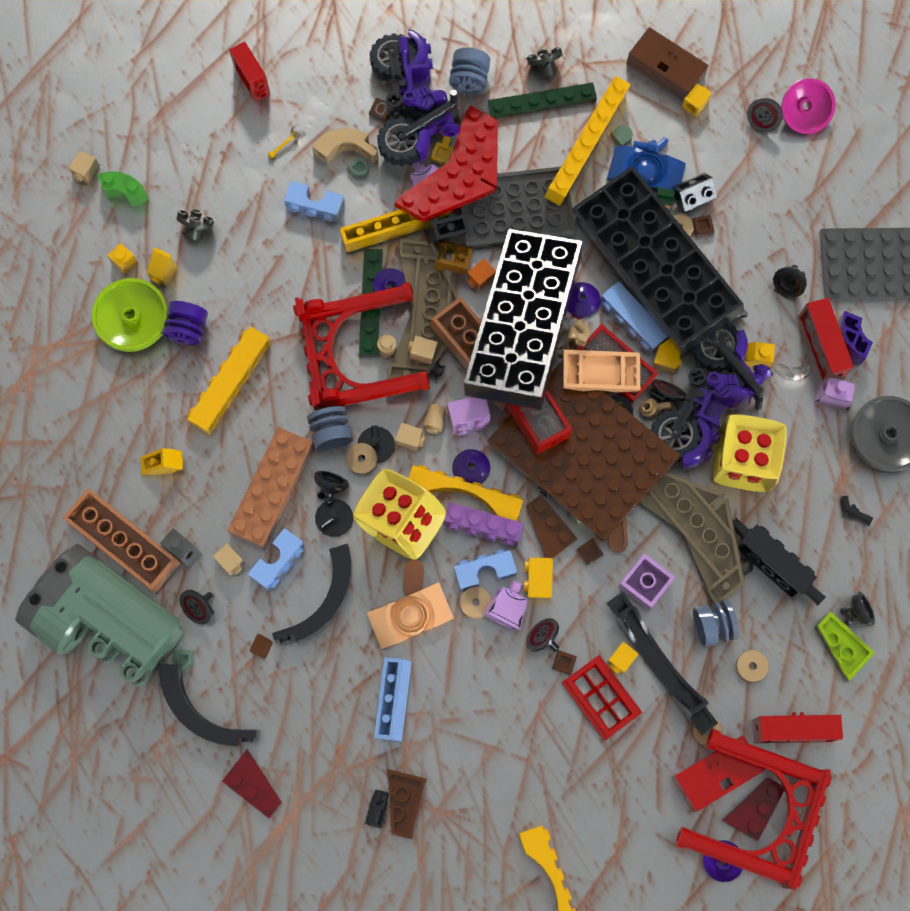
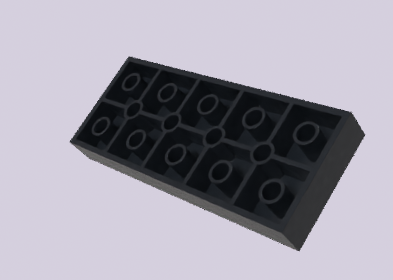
M633 166L572 208L575 219L681 355L687 353L744 312V303Z
M508 229L464 380L465 396L542 409L582 256V241Z

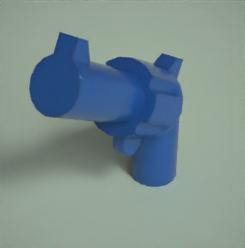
M663 137L658 143L656 140L649 141L648 143L634 141L633 147L659 154V151L669 140Z

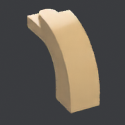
M340 128L327 132L312 146L313 154L326 164L335 155L345 150L356 151L372 163L379 159L378 149L369 143L368 135L352 128Z

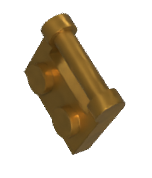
M447 240L440 241V251L438 259L434 263V268L437 271L445 269L467 275L473 247H466V245ZM448 251H452L451 261L445 260Z

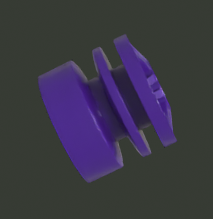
M171 301L166 314L169 320L164 322L165 327L162 329L161 334L176 343L193 346L199 345L203 335V330L200 327H204L206 324L207 310L189 302Z

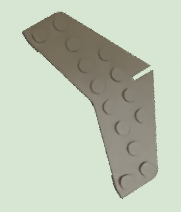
M400 239L399 254L405 283H411L414 301H409L411 316L388 369L387 379L427 371L429 374L434 364L447 349L445 343L430 327V322L433 317L456 301L459 296L445 269L437 271L434 268V263L438 259L439 254L434 244H428L426 241ZM415 335L437 342L431 365L409 359L410 352H407L410 341H414Z
M666 472L639 503L683 533L711 599L720 604L721 600L727 599L744 584L745 580L729 498H726L717 507L713 508L712 506L726 494Z

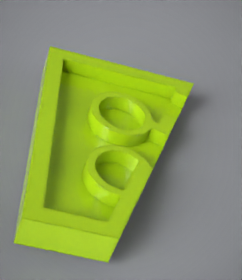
M831 611L816 626L847 682L875 654L867 644Z

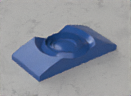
M615 146L606 180L611 181L633 166L653 192H657L659 187L673 190L672 187L682 181L686 163L669 155L648 153L638 147Z

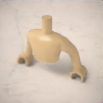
M580 319L570 327L565 339L566 350H578L580 345H586L591 332L585 325L584 320Z

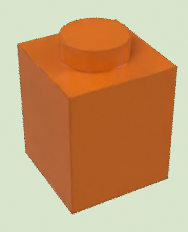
M482 259L467 272V283L471 288L481 291L494 280L496 271L485 259Z

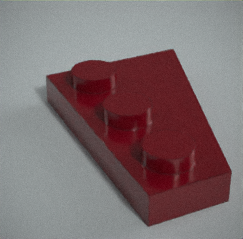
M246 749L222 782L270 819L282 804V801L252 757L250 751Z
M767 777L721 821L755 841H759L785 791L783 785Z

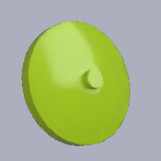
M137 278L121 279L109 284L97 296L92 308V323L100 339L111 348L124 352L139 351L151 346L162 336V329L165 327L164 322L168 320L166 315L168 306L162 293L151 283Z

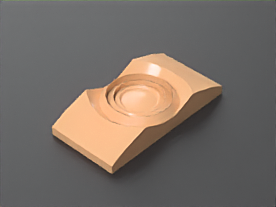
M563 350V388L578 391H640V353Z
M439 582L366 612L381 649L402 642L414 635L454 619Z

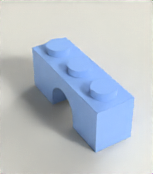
M294 181L290 182L284 199L285 206L289 211L303 212L310 217H321L328 222H339L345 204L344 195L326 190L324 197L320 201H311L309 199L310 191L308 185Z
M285 528L272 543L280 551L279 560L273 564H267L259 559L248 573L251 579L267 591L277 586L280 581L278 578L281 574L287 573L292 566V560L295 557L298 558L304 551V543Z
M505 549L495 551L494 555L488 557L486 554L475 557L476 560L471 562L463 560L457 562V566H454L460 592L471 587H479L477 575L483 569L492 570L496 574L497 581L517 575L511 551H505Z

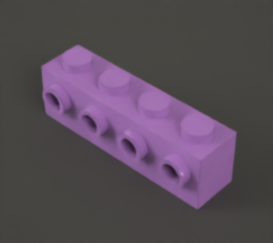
M451 502L448 503L446 516L443 521V525L448 529L455 531L459 529L472 536H484L483 538L489 541L498 540L507 546H518L524 525L522 522Z

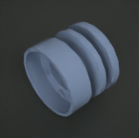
M476 48L457 49L453 54L449 85L462 93L478 94L486 89L487 73L490 67L491 58L489 55Z
M327 407L307 416L310 431L316 432L312 435L315 450H334L344 447L353 441L351 428L346 425L349 420L346 416L345 407Z
M721 600L720 604L717 601L714 602L712 611L707 604L693 608L696 632L704 648L717 645L719 636L724 643L728 642L729 638L732 641L738 639V622L729 600Z

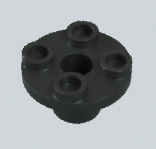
M561 47L553 48L551 51L545 48L538 50L537 54L526 56L528 65L538 64V75L542 78H549L557 73L556 69L558 68L554 60L562 57L563 53Z
M192 209L191 212L178 210L176 217L178 222L185 225L184 231L181 232L183 237L190 241L200 240V237H203L202 230L212 229L215 220L212 217L202 215V211Z

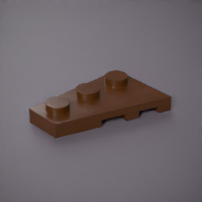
M541 494L526 505L525 508L545 558L554 559L578 539Z
M388 769L391 833L413 839L427 779Z

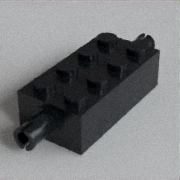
M737 517L733 520L735 533L741 537V542L738 544L739 553L749 558L759 571L793 601L802 594H805L818 606L826 598L825 595L813 586V582L817 579V576L814 575V570L807 565L804 566L796 554L793 552L789 553L780 540L774 539L769 535L770 532L765 527L756 524L753 529H748Z

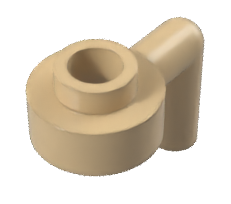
M651 398L644 400L640 405L641 414L648 419L655 418L660 410L667 409L672 411V409H677L679 411L669 401L658 403Z

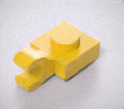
M444 136L442 143L436 142L431 155V161L442 165L450 161L454 147L450 146L453 140L452 137Z

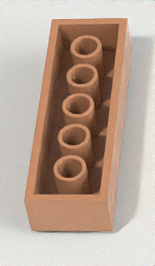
M460 297L433 317L430 327L464 368L468 370L482 321L464 299ZM493 401L501 412L507 408L505 403Z
M277 427L227 530L231 536L266 550L314 450L312 441Z
M89 488L62 517L155 594L181 564L175 557Z

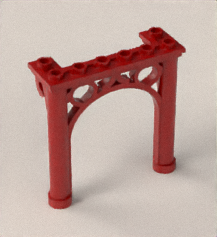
M410 282L403 283L402 286L325 303L322 299H312L305 302L303 299L295 298L296 305H293L295 316H298L299 321L303 324V328L300 331L306 343L303 349L309 361L306 364L307 372L309 375L311 374L312 379L309 382L310 394H308V401L314 410L317 411L334 406L343 407L422 389V391L431 389L427 371L366 384L351 381L340 372L333 354L336 332L348 317L364 311L414 301ZM340 315L333 324L329 319H327L329 317ZM322 323L328 324L331 328L325 337L318 336L317 328ZM316 340L324 343V347L319 353ZM319 362L326 363L328 368L332 367V369L325 370L321 375ZM334 374L339 378L338 384L335 388L329 389L327 388L326 378ZM344 383L354 388L340 391Z
M712 728L706 742V748L762 767L772 772L779 779L787 797L786 821L776 839L759 850H743L681 827L678 831L675 847L690 849L779 882L784 889L796 890L802 882V875H800L802 867H805L808 862V855L806 854L808 847H811L814 841V835H812L814 827H817L820 821L818 813L826 800L824 795L825 789L830 786L832 776H830L831 770H820L721 734V731ZM783 774L799 779V781L790 786ZM799 785L807 789L806 800L803 803H798L793 795V791ZM795 807H807L803 822L799 819L798 810H795ZM800 830L796 845L790 839H785L787 835L791 836L794 831ZM782 843H786L790 847L789 857L786 861H781L777 856L776 847ZM771 852L775 863L757 856Z

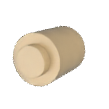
M385 334L378 339L379 355L383 359H392L397 350L395 338Z
M438 404L428 405L423 425L428 433L437 434V432L442 431L447 411L446 407Z

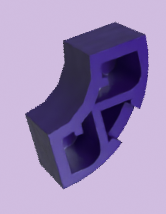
M844 311L838 320V325L851 360L861 365L867 358L873 342L862 331V318Z

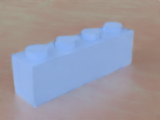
M619 281L601 296L602 308L607 312L609 311L614 316V320L627 329L628 335L631 338H635L645 352L654 353L659 345L668 340V337L648 311Z
M384 657L374 738L402 742L411 661Z

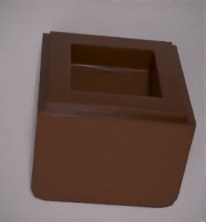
M258 633L250 648V652L255 656L266 659L273 642Z

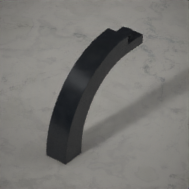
M348 543L329 549L333 575L329 592L321 606L303 622L272 633L276 643L279 642L280 645L291 642V638H294L297 644L305 642L322 632L339 614L347 599L352 580V559Z
M159 664L160 685L165 700L176 718L191 732L205 740L229 746H239V738H242V742H254V738H259V730L224 728L204 718L195 709L187 696L182 677V665Z

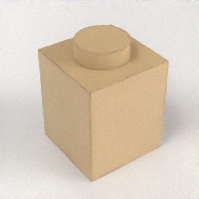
M81 150L69 166L72 177L79 182L84 181L86 183L90 182L99 168L96 158Z
M415 335L414 341H410L407 352H410L409 359L431 365L437 342Z
M401 423L395 444L417 452L419 447H423L425 441L423 429Z
M228 543L213 555V558L230 576L233 574L237 575L244 568L245 562Z

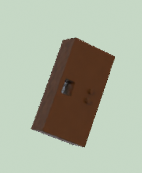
M648 27L631 49L626 63L683 101L697 83L699 84L705 77L709 66L650 27Z

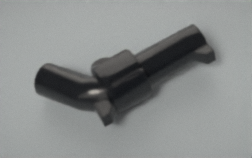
M848 496L840 497L844 510L843 517L848 516L854 520L857 518L866 522L867 526H870L873 517L860 512V509L855 504L850 506Z

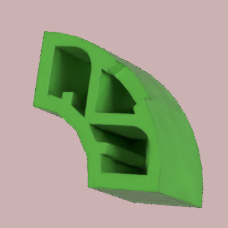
M113 171L97 174L108 199L122 198L129 202L132 207L149 200L142 185L132 176Z

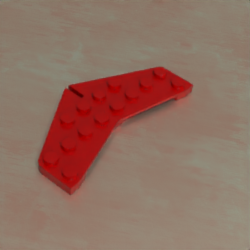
M470 105L465 112L460 127L461 131L457 136L450 161L400 195L394 207L419 221H428L493 194L497 187V120Z

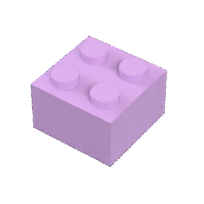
M470 397L447 403V415L453 435H465L468 431L475 429L476 431H482L490 425V412L485 399Z
M644 553L619 584L618 588L646 610L650 611L675 579V576Z

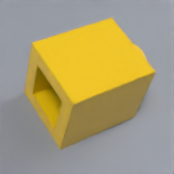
M697 83L684 98L682 108L697 117L709 102L712 93L706 87L700 86Z
M119 243L107 255L110 262L124 275L138 263L134 254L122 243Z
M622 642L607 661L610 665L609 668L614 673L619 674L620 672L623 675L639 653L625 642Z

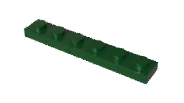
M591 82L491 99L487 101L490 116L497 119L596 102L597 96L594 83Z
M364 249L362 294L374 292V278L382 270L383 249ZM380 308L361 312L359 357H378L377 341L379 339Z

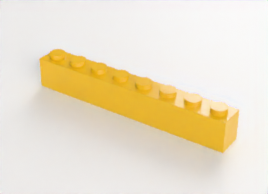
M616 75L614 76L544 196L545 198L559 206L562 204L631 85L630 83Z

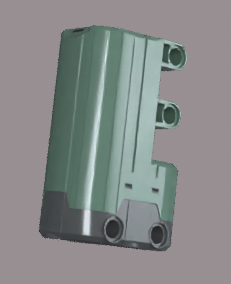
M75 544L65 550L53 561L49 569L40 576L32 590L21 603L15 621L58 655L70 652L90 630H93L96 635L88 644L89 653L109 664L114 663L123 653L128 658L120 668V676L137 687H143L150 681L159 669V664L164 662L183 634V627H181L180 620L79 544ZM98 644H101V645L99 646L98 650H97V653H96V652H95V647H96ZM112 651L111 656L109 658H105ZM129 668H131L127 677L126 672Z

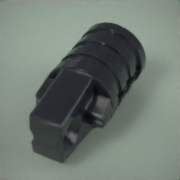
M382 790L374 791L367 811L366 821L364 822L365 825L382 829L387 810L388 792Z

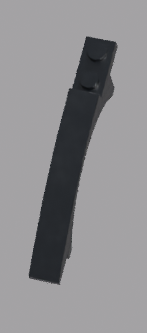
M623 592L606 603L639 654L702 736L716 726L718 722L706 707L709 704L708 701L693 689L671 664L652 637L636 606L631 604Z

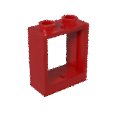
M244 41L229 49L234 69L254 101L265 98L270 93L266 74L246 42Z

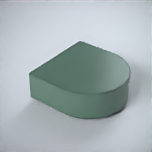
M622 125L611 131L610 135L619 146H625L631 141L633 133L628 126Z
M361 156L347 167V170L357 179H363L369 174L368 163Z
M173 650V664L182 665V671L190 669L193 665L194 651Z

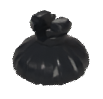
M797 265L784 266L774 274L773 284L775 289L783 296L796 298L801 296L806 289L807 280L805 272L800 271Z
M318 471L314 474L315 483L321 488L320 492L317 493V497L323 499L327 504L334 502L335 493H342L349 488V482L340 475L328 471Z
M860 591L853 594L850 607L840 609L841 614L847 612L851 614L850 619L845 620L847 625L853 624V621L856 620L865 626H873L875 624V615L870 602Z

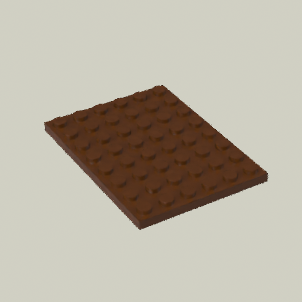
M562 360L552 370L547 390L572 428L570 437L536 455L513 416L510 415L487 442L604 542L681 455L603 390L578 391L563 388ZM543 403L542 409L546 410L547 408Z

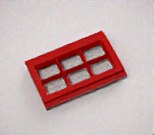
M600 655L561 682L604 741L643 713Z

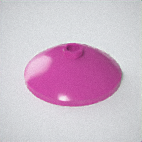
M814 78L801 79L792 84L785 92L781 103L785 123L792 130L802 134H812L824 129L832 120L836 108L835 96L831 88L825 82ZM804 102L807 103V108L805 109L802 107Z

